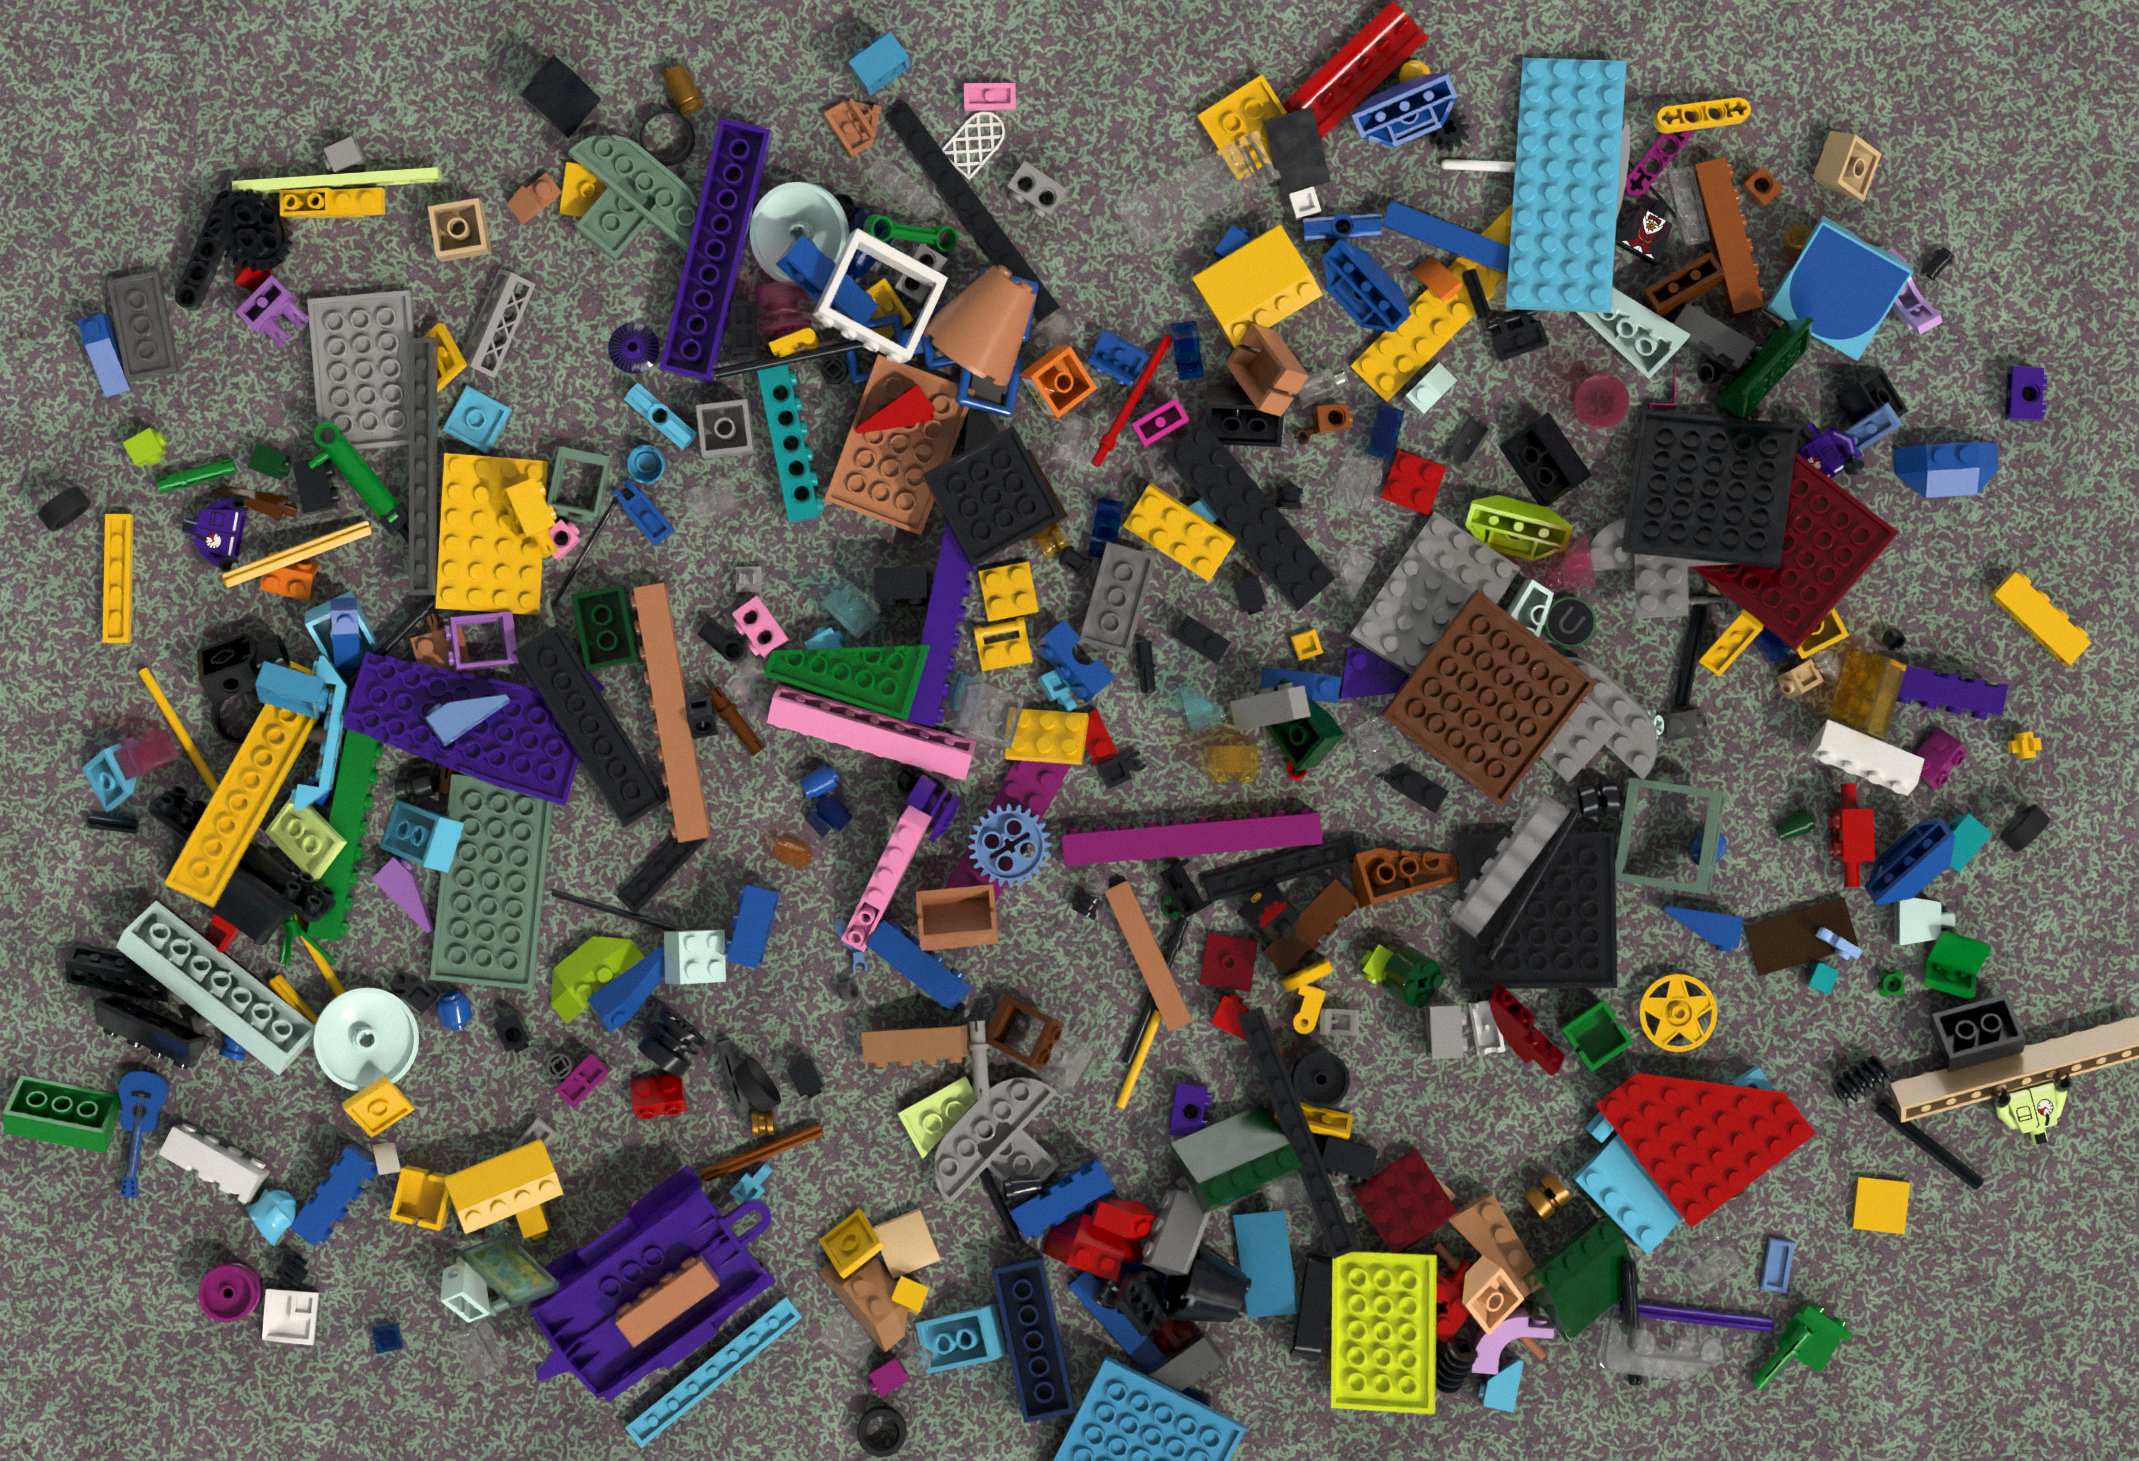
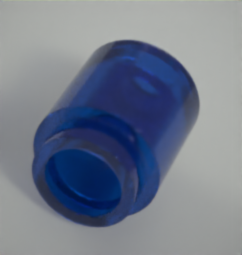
M833 794L829 798L824 795L815 804V807L818 809L816 813L832 829L836 828L839 832L853 817L849 813L850 810Z

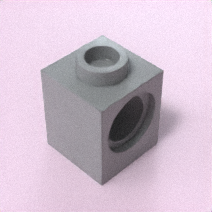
M352 136L324 148L326 157L323 160L329 172L334 171L335 174H345L367 164L357 141Z

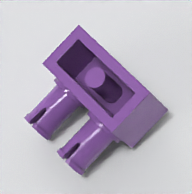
M272 275L235 311L253 330L261 335L265 332L279 347L286 344L279 335L287 341L291 339V335L276 322L282 314L297 329L304 326L297 317L305 323L309 320V316L294 303L298 298L279 279Z

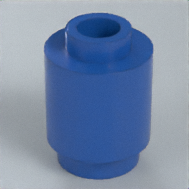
M823 764L804 775V779L799 782L808 798L811 799L814 796L818 798L837 787L836 781L840 778L833 766L828 768L826 764Z

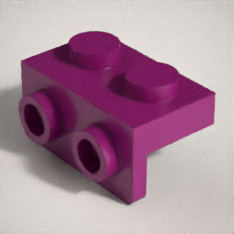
M1937 726L1914 754L1924 759L1919 778L1925 781L1933 790H1936L1938 786L1944 785L1949 778L1951 770L1955 766H1959L1965 759L1966 749L1963 743Z

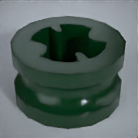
M1170 895L1161 902V911L1166 917L1173 919L1179 917L1182 912L1180 909L1178 912L1173 911L1172 914L1166 912L1168 908H1165L1166 902L1171 903L1174 899Z

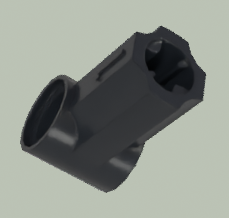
M710 618L697 634L731 663H740L747 656V648L744 643L734 637L713 618ZM738 644L740 653L737 657L731 658L728 654V649L731 645Z

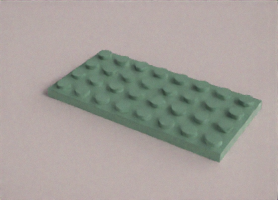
M451 774L447 817L464 823L448 873L441 871L430 980L534 990L554 803L497 787L467 775Z

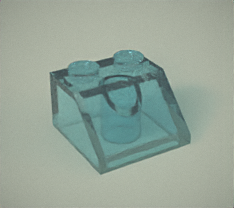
M842 583L820 604L859 641H862L882 620L878 616L881 611L871 601L868 604L864 603L859 598L863 593L852 583L849 586Z
M1185 683L1177 685L1191 735L1223 726L1222 721L1226 720L1222 704L1217 706L1216 700Z

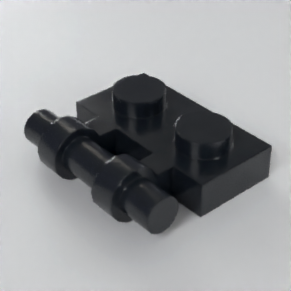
M1516 309V311L1505 315L1502 313L1494 315L1493 319L1485 321L1488 331L1498 328L1500 335L1491 338L1499 363L1549 345L1541 320L1534 323L1530 322L1529 317L1537 314V310ZM1518 320L1521 322L1522 327L1511 331L1508 330L1507 324Z

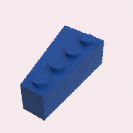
M883 920L865 945L943 1007L956 1011L973 989V986L963 979L965 975L955 967L950 969L943 964L945 959L933 951L930 954L928 951H921L919 939L914 935L912 938L905 935L904 931L906 929L898 922L893 920L890 923Z
M357 1142L345 1147L341 1153L345 1157H341L333 1164L329 1170L331 1176L325 1178L314 1192V1199H310L289 1227L313 1246L320 1242L325 1243L334 1232L330 1229L335 1221L340 1223L349 1212L346 1208L351 1200L356 1202L365 1190L361 1187L367 1179L371 1181L378 1173L375 1156Z
M1096 1157L1044 1188L1042 1192H1038L1024 1202L1014 1206L1009 1212L1024 1238L1026 1239L1031 1236L1034 1239L1045 1232L1044 1228L1053 1223L1056 1226L1068 1218L1067 1215L1073 1211L1080 1212L1090 1205L1089 1202L1110 1194L1112 1189H1114V1182L1099 1157Z

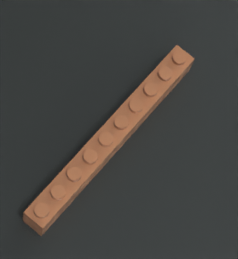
M663 582L633 588L634 595H630L633 610L638 612L639 620H635L637 635H642L643 645H640L639 649L642 661L646 660L648 670L644 671L646 686H651L652 696H648L650 710L655 711L657 721L653 722L655 736H660L661 746L657 747L659 761L664 762L666 772H662L664 787H669L670 797L666 798L669 813L673 812L675 823H671L673 838H678L679 843L710 838L712 836L696 746L687 720L685 702L687 696L667 584Z

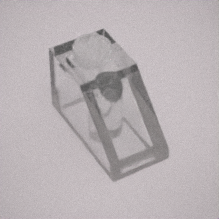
M1060 307L1044 318L1029 334L1028 340L1022 342L1020 352L1033 364L1055 346L1061 344L1077 326Z
M1350 543L1347 548L1342 546L1335 559L1339 561L1337 571L1347 603L1352 604L1378 558Z

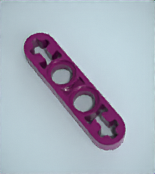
M1684 114L1687 121L1696 122L1691 115ZM1695 130L1683 131L1678 138L1671 133H1663L1627 177L1624 190L1626 195L1631 198L1643 195ZM1668 139L1674 143L1675 148L1673 152L1666 153L1661 149V142ZM1654 159L1658 163V170L1654 173L1648 172L1645 169L1646 160ZM1637 170H1640L1643 176L1650 178V181L1648 182L1644 178L1639 185L1641 191L1639 189L1632 191L1630 189L1632 184L1629 181L1635 182L1641 175L1637 173Z

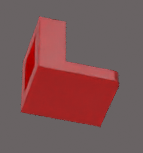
M239 262L235 265L233 284L255 292L271 276V270L268 269L262 273L259 269L252 273L250 266L242 270L241 263Z
M215 914L210 921L213 926L205 936V939L217 947L218 952L226 953L240 931Z

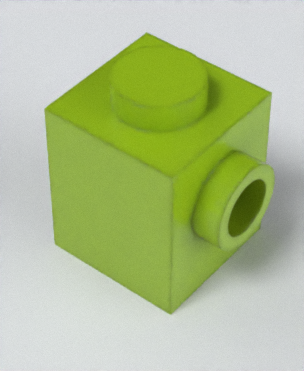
M148 428L123 442L134 465L138 467H143L146 464L153 466L163 460L162 455L168 453L165 448L168 444L166 438L161 431L156 432L152 428Z
M1378 943L1372 952L1367 950L1360 961L1363 964L1361 970L1366 972L1363 977L1375 985L1379 981L1382 983V979L1385 980L1387 974L1384 972L1385 965L1394 953Z

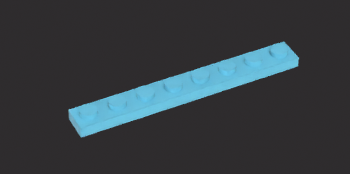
M786 1296L630 1422L625 1429L642 1448L800 1320L803 1315Z

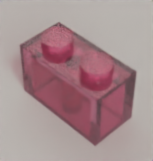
M154 729L142 734V738L139 740H135L132 737L120 743L121 747L113 755L126 781L163 768L180 758L167 729L158 733Z

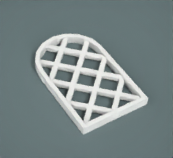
M983 111L976 113L965 122L944 146L942 151L945 155L954 154V163L952 161L951 163L970 180L992 154L999 149L1005 135L1003 122L991 112ZM980 115H989L990 123L980 124ZM977 116V124H969ZM992 117L996 118L998 122L993 123ZM990 126L991 136H981L980 127ZM993 126H1001L1002 135H994ZM977 127L978 136L968 137V128ZM965 128V137L956 138ZM1001 138L994 148V139ZM981 139H991V148L982 149ZM968 140H978L979 149L969 150ZM956 141H966V150L956 151ZM953 142V151H945ZM979 152L980 162H970L969 153ZM982 152H990L988 156L984 160H982ZM966 153L967 163H957V154ZM979 165L971 174L970 166ZM958 166H967L968 175Z

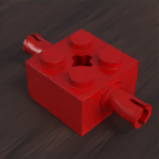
M1857 783L1840 784L1841 807L1831 810L1832 815H1828L1827 818L1828 830H1832V841L1828 843L1829 856H1833V861L1843 864V887H1860L1859 864L1862 861H1875L1873 809H1860V806H1857Z
M1465 1259L1452 1277H1447L1437 1270L1436 1302L1441 1304L1444 1301L1445 1308L1438 1310L1436 1308V1337L1446 1344L1470 1314L1462 1301L1465 1273L1473 1264L1470 1265Z

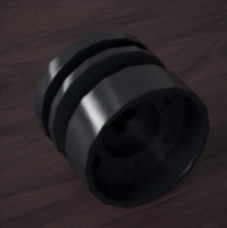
M662 1011L659 1017L667 1025L658 1021L653 1023L655 1029L660 1033L659 1037L646 1033L637 1048L655 1064L667 1072L682 1078L691 1065L690 1060L684 1055L685 1052L698 1055L700 1052L692 1042L700 1047H704L707 1040L698 1032L696 1027L685 1019L667 1011Z

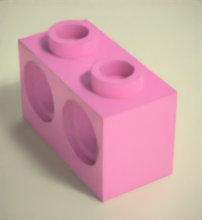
M755 596L732 613L737 620L733 623L742 636L747 634L751 640L747 644L756 656L761 654L765 659H768L771 651L780 650L791 642L758 596ZM753 614H757V620L752 624H747L748 618ZM767 634L772 635L771 640L767 644H761L763 636Z

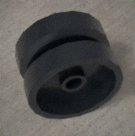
M1322 1049L1311 1050L1301 1055L1293 1065L1291 1082L1297 1096L1307 1105L1319 1109L1329 1108L1341 1102L1347 1094L1350 1085V1075L1344 1061L1332 1052ZM1320 1074L1326 1077L1323 1079V1084H1319L1316 1081L1317 1076Z

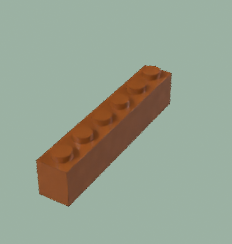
M1721 157L1695 164L1691 170L1713 254L1725 272L1722 288L1729 315L1732 317L1759 310L1764 307L1763 302H1766L1764 288L1759 287L1758 284L1759 268L1757 263L1752 261L1750 252H1753V245L1750 237H1746L1745 234L1746 218L1744 213L1739 211L1737 204L1740 202L1738 189L1736 187L1733 188L1732 185L1733 169L1731 163H1727L1726 158Z

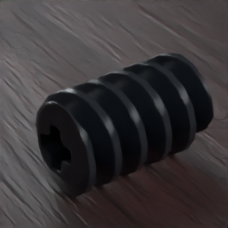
M1872 1055L1870 1056V1064L1863 1060L1861 1062V1069L1853 1066L1852 1074L1844 1071L1843 1079L1835 1076L1832 1086L1842 1104L1848 1108L1849 1098L1857 1103L1858 1093L1866 1098L1867 1088L1875 1093V1083L1884 1088V1078H1887L1889 1081H1891V1078L1882 1062Z
M1455 1337L1447 1342V1346L1436 1362L1435 1386L1439 1391L1452 1394L1460 1389L1461 1384L1478 1357L1476 1348L1468 1341Z

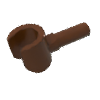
M1314 425L1307 430H1299L1295 433V437L1301 432L1307 435V440L1300 445L1308 444L1310 436L1315 433Z

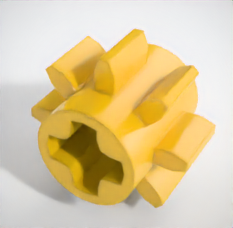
M2033 732L2013 734L2014 741H2008L2009 753H2016V759L2036 757V750H2042L2041 738H2034Z

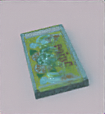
M507 1233L461 1250V1258L512 1308L559 1290V1282Z

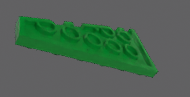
M930 646L775 650L770 653L764 676L908 720Z

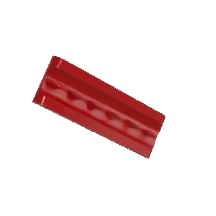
M1393 1L1282 106L1287 113L1312 106L1320 139H1322L1419 49L1429 37Z

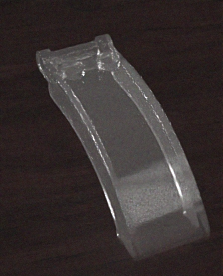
M1254 131L1186 169L1134 192L1115 203L1136 249H1142L1188 228L1280 179L1279 171L1274 169L1263 146L1260 131ZM1250 144L1266 174L1262 178L1247 149V146Z

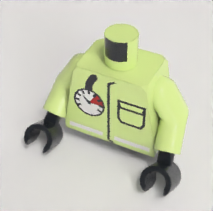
M2066 1073V1077L2063 1080L2060 1079L2058 1074H2054L2055 1086L2053 1082L2012 1093H2008L2005 1088H2001L2002 1094L2000 1096L1992 1092L1990 1096L1995 1101L1998 1118L2010 1129H2016L2020 1133L2030 1132L2033 1145L2048 1142L2045 1128L2057 1124V1118L2061 1116L2065 1104L2067 1091L2073 1084L2069 1073Z

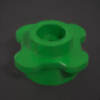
M1883 971L1878 975V979L1881 981V988L1879 989L1881 996L1887 997L1891 994L1902 996L1905 993L1904 974L1901 971H1895L1894 973ZM1891 981L1894 983L1893 986L1889 985Z

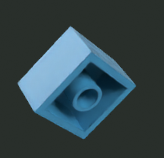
M891 32L886 35L884 33L879 34L872 40L873 44L865 50L860 48L851 55V60L849 61L851 72L869 97L911 67L909 56Z

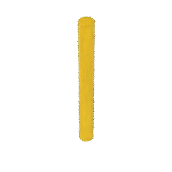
M1154 1009L1115 1104L1116 1106L1125 1109L1162 1018L1158 1010Z

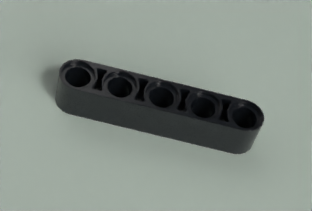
M224 190L217 195L176 289L175 301L186 310L195 311L202 306L226 251L225 249L218 250L217 248L221 245V241L213 240V237L218 233L211 230V227L216 224V222L211 220V217L216 214L214 209L220 205L219 202L231 194L232 191ZM214 245L215 251L213 255L206 257L204 253L206 247ZM203 268L205 272L204 277L196 281L194 277L195 272ZM193 292V302L185 304L184 298L186 294Z

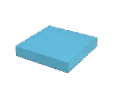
M466 385L442 430L488 455L512 409Z

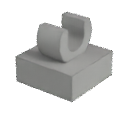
M761 566L736 567V593H762Z

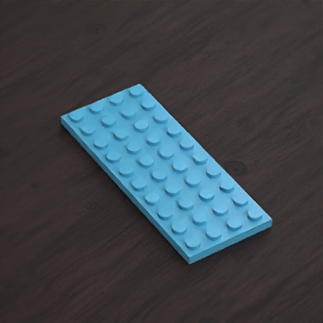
M1523 58L1506 309L1611 313L1627 61Z

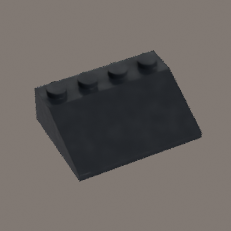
M117 995L95 999L93 1004L96 1023L104 1028V1033L113 1037L118 1035L127 1038L126 1043L137 1048L144 1046L151 1049L149 1053L161 1059H164L166 1056L174 1060L173 1064L182 1069L187 1070L188 1067L197 1066L209 1040L208 1037L202 1034L197 1035L195 1031Z

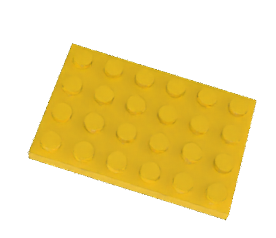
M451 453L443 454L437 553V588L434 609L492 613L512 611L513 614L539 615L542 554L534 537L531 538L529 536L521 540L519 539L499 492L535 477L536 481L542 482L546 491L548 461Z

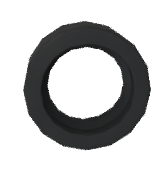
M71 487L49 500L39 510L38 516L49 531H56L80 517L90 507L91 502L79 487Z
M2033 804L2022 811L2005 828L2000 838L2014 852H2018L2040 835L2049 824L2050 818L2036 804Z
M885 1405L875 1406L868 1410L861 1418L857 1430L858 1441L863 1450L879 1458L889 1457L897 1453L903 1446L907 1434L906 1422L902 1414L896 1409ZM881 1416L893 1420L898 1432L894 1442L883 1447L874 1445L867 1436L868 1424L874 1418Z

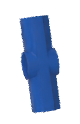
M1380 213L1363 215L1340 214L1332 217L1303 218L1304 242L1381 237L1382 235ZM1337 222H1345L1349 227V231L1347 233H1339L1335 228V224Z

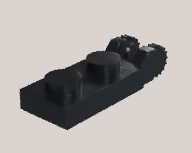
M1385 757L1383 760L1385 765L1398 770L1400 773L1395 780L1383 771L1377 770L1375 776L1390 784L1394 790L1436 814L1449 791L1409 767L1402 766L1394 760Z

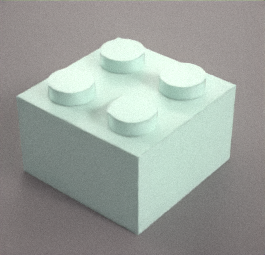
M710 929L664 932L665 984L726 982L725 931Z

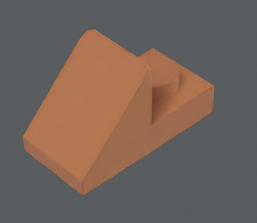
M546 172L527 188L522 185L507 203V206L523 225L559 198L562 192Z

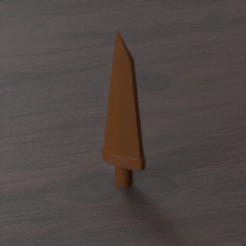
M230 486L210 490L226 498L233 497L236 494L248 495L249 499L246 498L243 505L278 521L281 520L283 514L295 518L298 512L297 507L287 505V496Z

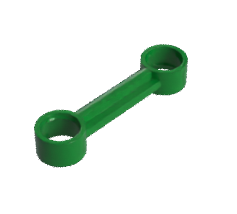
M873 214L865 220L863 225L865 233L881 242L894 238L927 243L933 249L944 252L953 250L958 242L956 230L951 226L942 224L935 225L932 228L893 223L886 216ZM881 219L883 231L876 237L874 225ZM945 229L948 241L941 247L939 235Z

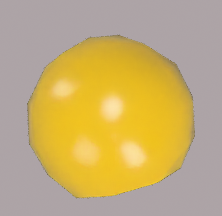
M1410 60L1401 67L1399 81L1401 84L1420 75L1431 74L1424 62Z

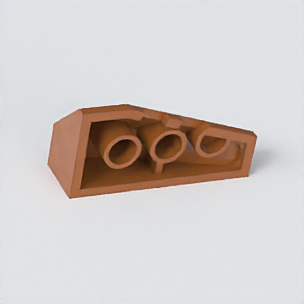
M1377 848L1354 855L1352 886L1359 909L1459 880V867L1455 854L1410 852V850L1396 851Z

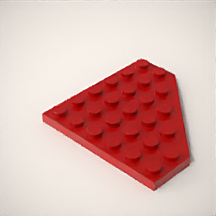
M1635 1072L1595 1103L1691 1228L1816 1134L1787 1095L1779 1090H1766L1748 1086Z

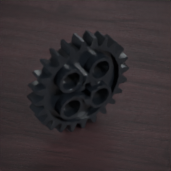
M243 189L236 194L232 192L219 202L220 205L214 209L216 214L211 217V220L216 222L211 227V230L218 232L213 237V240L221 241V245L217 249H225L227 251L224 256L225 259L230 256L233 257L232 265L235 266L240 262L242 270L250 266L252 273L259 269L263 273L268 269L272 270L285 260L284 257L290 253L287 248L293 245V242L287 239L293 235V232L286 230L291 225V222H284V217H281L278 212L280 204L272 206V197L263 200L262 192L255 196L252 189L246 193Z

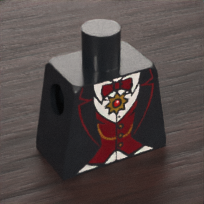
M1655 200L1650 211L1640 207L1615 238V245L1656 266L1661 260L1672 228V224L1663 219L1669 206L1659 200Z

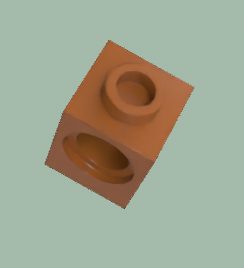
M1764 166L1758 171L1753 168L1742 178L1745 183L1740 187L1760 210L1784 189ZM1759 180L1765 184V192H1759L1755 189V181Z
M1347 403L1316 406L1312 409L1315 435L1344 432L1349 430L1350 425L1353 423L1352 411L1348 409ZM1330 412L1337 414L1339 418L1337 425L1329 422L1328 414Z

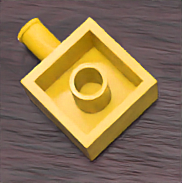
M535 477L499 492L519 539L521 540L529 536L531 538L534 537L542 558L558 553L549 534L550 527L556 525L554 520L557 517L551 505L547 506L543 496L546 495V491L542 482L536 481Z

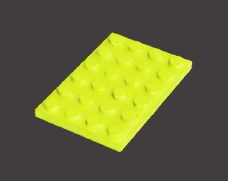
M1353 1251L1335 1259L1332 1257L1331 1408L1423 1414L1435 1413L1437 1255Z

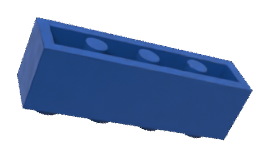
M804 235L792 242L775 263L817 303L835 267V262L830 257L825 256L816 247L815 243ZM844 274L829 308L864 326L879 305L869 293L863 291L854 283L851 276Z

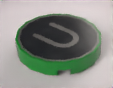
M1578 597L1558 599L1549 608L1545 621V630L1549 638L1562 647L1574 648L1583 645L1592 637L1596 629L1594 610L1586 601Z

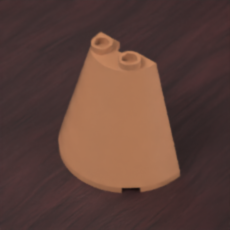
M1000 264L998 267L993 265L928 320L923 334L926 337L931 335L934 338L931 343L965 369L983 379L986 376L992 377L991 382L993 384L1007 386L1012 376L1037 294L1032 291L1033 287L1026 281L1021 279L1018 283L1010 277L1012 272Z

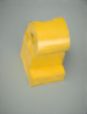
M1306 984L1297 990V993L1303 995L1299 1011L1294 1014L1292 1019L1294 1028L1301 1034L1310 1033L1315 1028L1326 993L1324 989Z

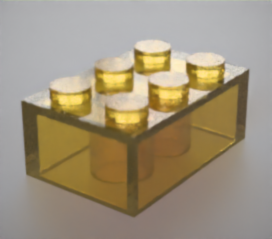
M1848 649L1826 721L1831 720L1867 736L1885 740L1907 665L1889 657Z

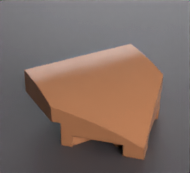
M850 98L849 101H843L823 113V118L850 159L873 144L882 106H871L856 102Z

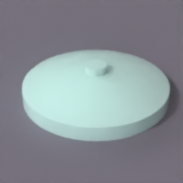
M807 182L786 183L769 191L756 206L750 223L752 251L762 269L772 278L783 284L799 286L775 264L792 242L804 235L812 240L816 247L825 256L830 257L836 265L849 237L847 217L837 199L824 188Z
M356 988L335 997L322 1010L313 1033L314 1053L321 1069L335 1083L354 1091L363 1090L384 1075L393 1084L397 1082L413 1064L419 1045L417 1023L408 1006L395 995L376 988Z

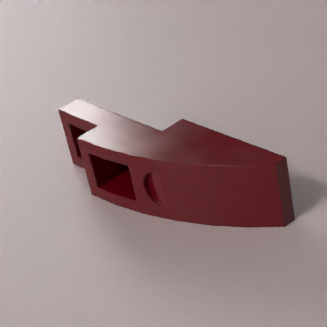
M1500 983L1497 984L1489 999V1005L1495 1023L1507 1043L1525 1063L1534 1060L1550 1076L1558 1073L1565 1055L1533 1026L1536 1017Z

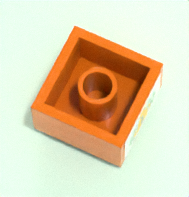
M1058 344L1019 374L1045 416L1058 419L1097 389L1071 346Z

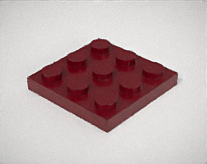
M1414 1148L1371 1177L1370 1180L1365 1181L1352 1190V1193L1391 1253H1402L1460 1214L1417 1148Z

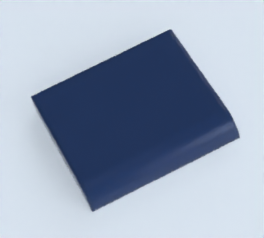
M814 810L805 819L822 838L831 830Z

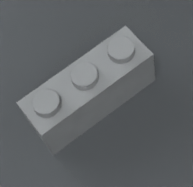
M1293 683L1278 685L1279 691L1275 692L1274 688L1270 687L1258 690L1259 695L1255 696L1254 691L1239 694V700L1230 701L1236 732L1309 717L1310 711L1305 687H1294Z

